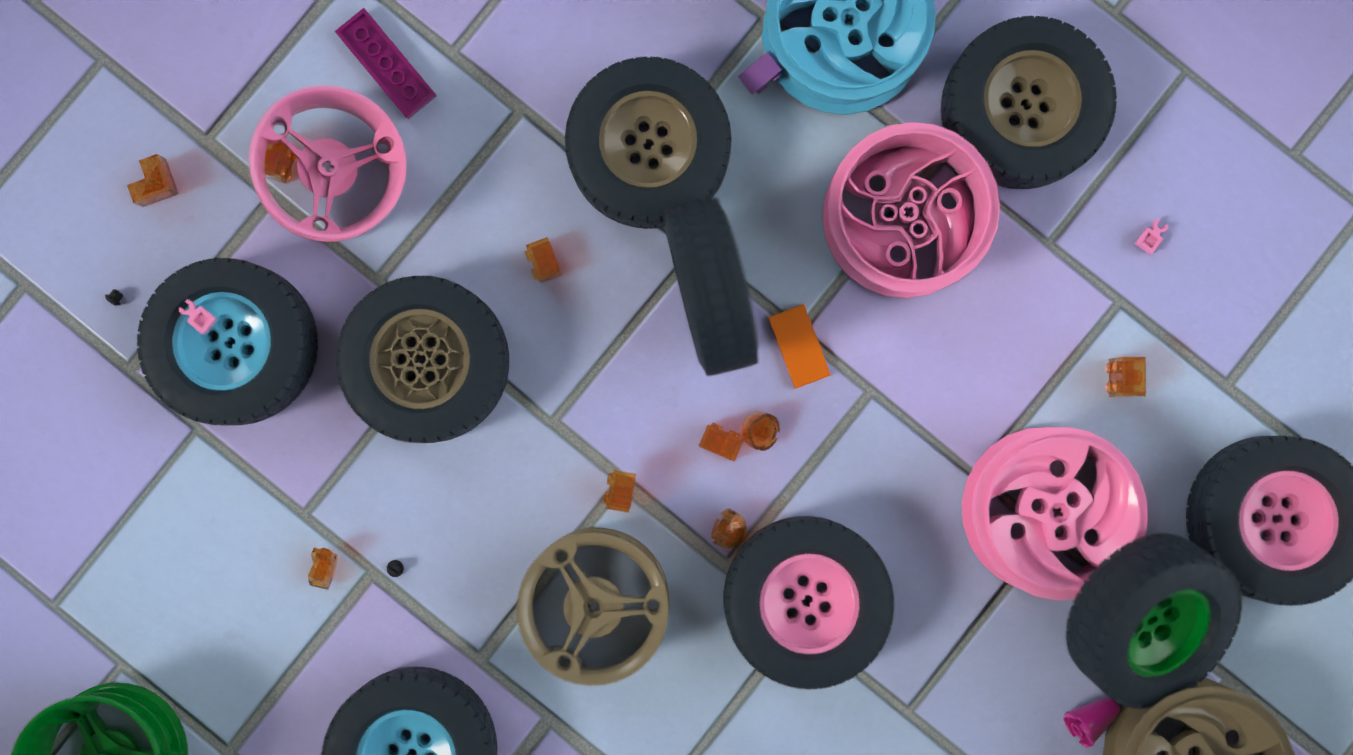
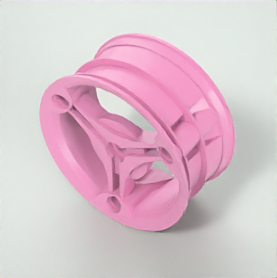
M314 86L292 92L278 100L266 111L259 121L251 140L249 152L250 172L260 202L271 217L281 226L306 239L337 242L364 234L390 213L401 195L406 177V155L400 134L392 120L378 105L354 91L334 86ZM310 109H337L359 118L375 134L372 144L352 149L334 139L323 138L311 142L291 129L292 116ZM282 125L285 128L284 133L276 134L273 131L274 126ZM288 134L305 146L302 152L285 139ZM282 142L298 157L297 172L303 186L313 193V216L307 217L300 222L285 212L272 196L266 181L264 168L268 145ZM379 144H385L388 148V152L384 154L380 153L377 149V146ZM373 149V156L356 161L354 155ZM378 159L382 164L388 166L387 186L380 202L362 220L339 228L335 222L329 219L333 198L342 195L351 188L355 182L358 168ZM326 162H329L333 170L330 169L329 172H326L322 165H326ZM319 196L327 197L325 217L317 216ZM316 221H322L325 224V229L317 231L314 229L313 224Z

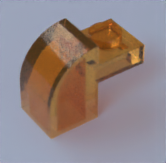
M313 548L311 553L313 565L308 574L309 585L328 590L334 577L338 555L326 548Z

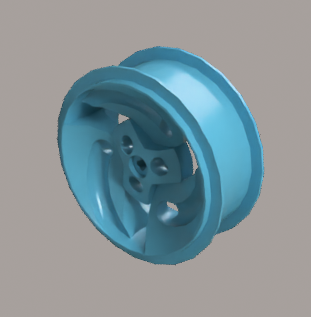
M767 0L762 31L764 52L766 53L770 50L784 68L780 71L782 75L776 80L788 94L805 106L832 114L849 115L867 112L887 103L902 91L927 55L935 29L936 10L934 0H883V2L881 0ZM815 5L811 15L810 27H795L781 32L779 23L794 10ZM857 6H864L866 11L858 10ZM830 15L834 21L828 22L823 17ZM845 20H847V22L851 21V25H849V23L845 24ZM884 35L892 38L894 45L882 47L878 39ZM813 38L819 42L820 49L816 53L807 51L805 46L807 39ZM856 38L859 44L852 45L849 39ZM871 53L891 75L881 80L871 73L864 72L851 61L862 59Z

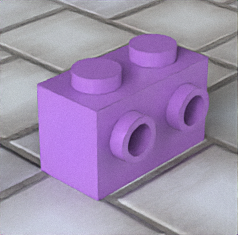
M769 50L742 72L738 78L751 94L755 92L760 94L767 88L766 83L770 79L774 82L782 75L780 71L784 68Z

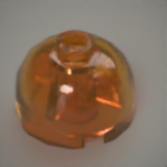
M762 411L748 415L741 426V435L745 443L761 451L771 448L778 439L775 438L777 432H780L777 418Z
M727 508L722 511L723 517L721 520L717 518L711 538L714 539L713 544L719 547L734 548L745 541L747 525L741 514Z

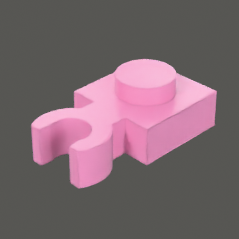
M1159 218L1152 222L1151 229L1145 228L1134 243L1149 255L1153 254L1163 240L1159 234L1168 229L1167 224L1162 229L1158 228Z
M186 300L185 302L190 306L189 310L186 311L183 308H179V312L190 316L187 322L201 334L205 335L218 319L204 307L199 306L196 309V304L193 301Z

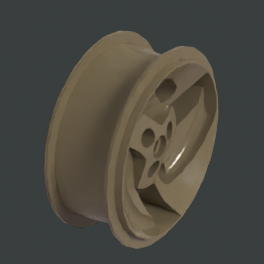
M1205 678L1200 683L1197 682L1198 685L1194 688H1186L1164 697L1150 708L1137 709L1121 705L1119 708L1120 713L1109 725L1105 734L1102 754L1156 755L1159 751L1164 750L1165 755H1188L1189 749L1194 747V752L1191 755H1295L1287 733L1271 712L1256 700L1208 678ZM1166 716L1181 720L1193 728L1177 734L1169 742L1153 731L1157 724ZM1230 730H1236L1239 735L1238 742L1233 746H1228L1225 738L1226 733Z

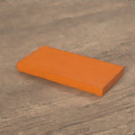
M804 304L768 317L795 389L831 376Z

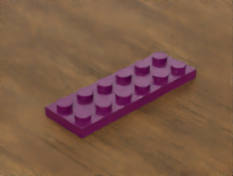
M365 8L361 9L334 31L407 119L411 118L437 96Z

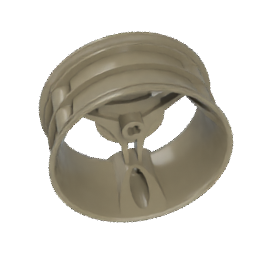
M586 528L569 533L545 549L531 564L522 580L517 599V620L523 641L531 655L543 668L565 681L579 685L598 686L625 679L641 669L650 660L664 637L669 609L667 580L661 565L653 553L639 540L624 532L609 528ZM589 545L606 546L623 552L632 558L642 568L651 583L646 596L621 595L619 589L609 580L602 577H588L574 559L579 547ZM558 551H565L567 553V560L561 561L558 557ZM569 562L580 578L576 583L565 567ZM546 567L559 568L570 589L566 594L563 607L564 616L571 627L564 647L557 645L549 647L542 638L535 622L533 610L534 592L538 579ZM651 600H656L659 606L655 609H650L648 603ZM596 601L598 602L597 606H600V608L592 610V605H589V603L593 604ZM644 602V608L624 609V603ZM646 614L653 626L649 636L637 651L615 664L600 667L585 666L578 652L589 637L596 638L609 634L617 627L622 617ZM577 632L582 635V638L573 652L567 648Z

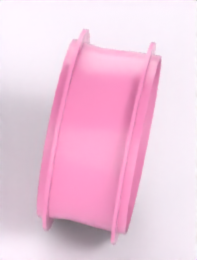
M909 122L890 125L871 133L849 151L838 166L826 192L822 220L825 239L835 261L850 278L864 288L884 296L911 298L929 295L959 281L979 264L990 249L997 231L1000 202L997 183L989 165L972 144L955 132L937 125ZM944 162L950 165L959 175L950 179L939 189L927 179L915 176L930 166ZM874 176L882 177L885 182L884 189L879 192L873 191L869 186L870 178ZM843 189L854 196L872 201L869 214L871 225L854 217L847 210L842 201ZM919 191L923 199L920 201L914 200L913 192ZM950 195L954 199L956 207L953 209L944 208L941 203L942 196ZM884 209L892 210L894 216L886 218L883 213ZM910 210V215L906 217L904 215L905 211ZM916 224L923 228V233L920 235L915 234L913 231V227ZM936 238V263L933 275L929 279L918 280L916 279L917 263L915 250L925 247ZM893 247H900L904 250L905 257L902 262L897 263L890 258V250Z
M1070 427L1027 428L1009 434L991 445L975 462L965 482L961 502L963 527L969 545L981 564L998 579L1033 596L1052 600L1075 599L1077 593H1081L1079 589L1085 580H1090L1087 577L1095 568L1099 569L1098 565L1105 558L1110 559L1109 555L1117 549L1121 550L1120 547L1129 542L1133 543V540L1145 537L1148 522L1146 495L1139 475L1127 457L1109 441L1089 431ZM1086 456L1096 466V480L1091 494L1082 483L1073 479L1085 462ZM1055 460L1062 461L1065 466L1064 473L1059 477L1054 476L1049 469L1050 464ZM1023 488L1016 501L1015 514H1000L989 517L991 498L1005 491ZM1069 493L1073 496L1071 504H1068L1066 501ZM1036 499L1039 501L1040 507L1038 510L1033 511L1031 504ZM1053 509H1058V510H1056V511L1058 512L1057 515H1053V514H1054V513H1052V510H1053ZM1014 523H1020L1023 528L1022 536L1018 539L1011 538L1010 529ZM1058 526H1060L1062 528V534L1059 537H1056L1055 530ZM1091 528L1095 529L1098 533V540L1093 545L1087 544L1084 539L1085 532ZM1076 546L1089 564L1073 574L1064 567L1050 550L1062 551Z

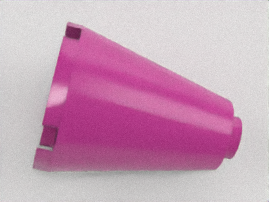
M1105 697L1066 712L1064 714L1066 717L1063 720L1070 734L1073 737L1077 735L1081 740L1079 743L1086 748H1090L1118 716L1120 706L1113 699Z

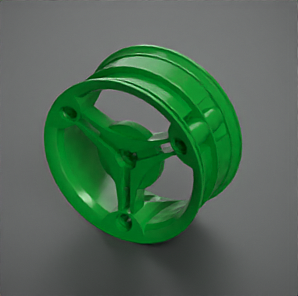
M117 682L91 687L73 698H68L48 706L28 722L19 734L11 752V755H52L54 742L63 723L76 721L85 742L79 755H188V743L179 717L164 699L144 687ZM100 703L116 707L132 717L144 730L153 749L138 747L133 737L128 733L118 729H109L96 710Z

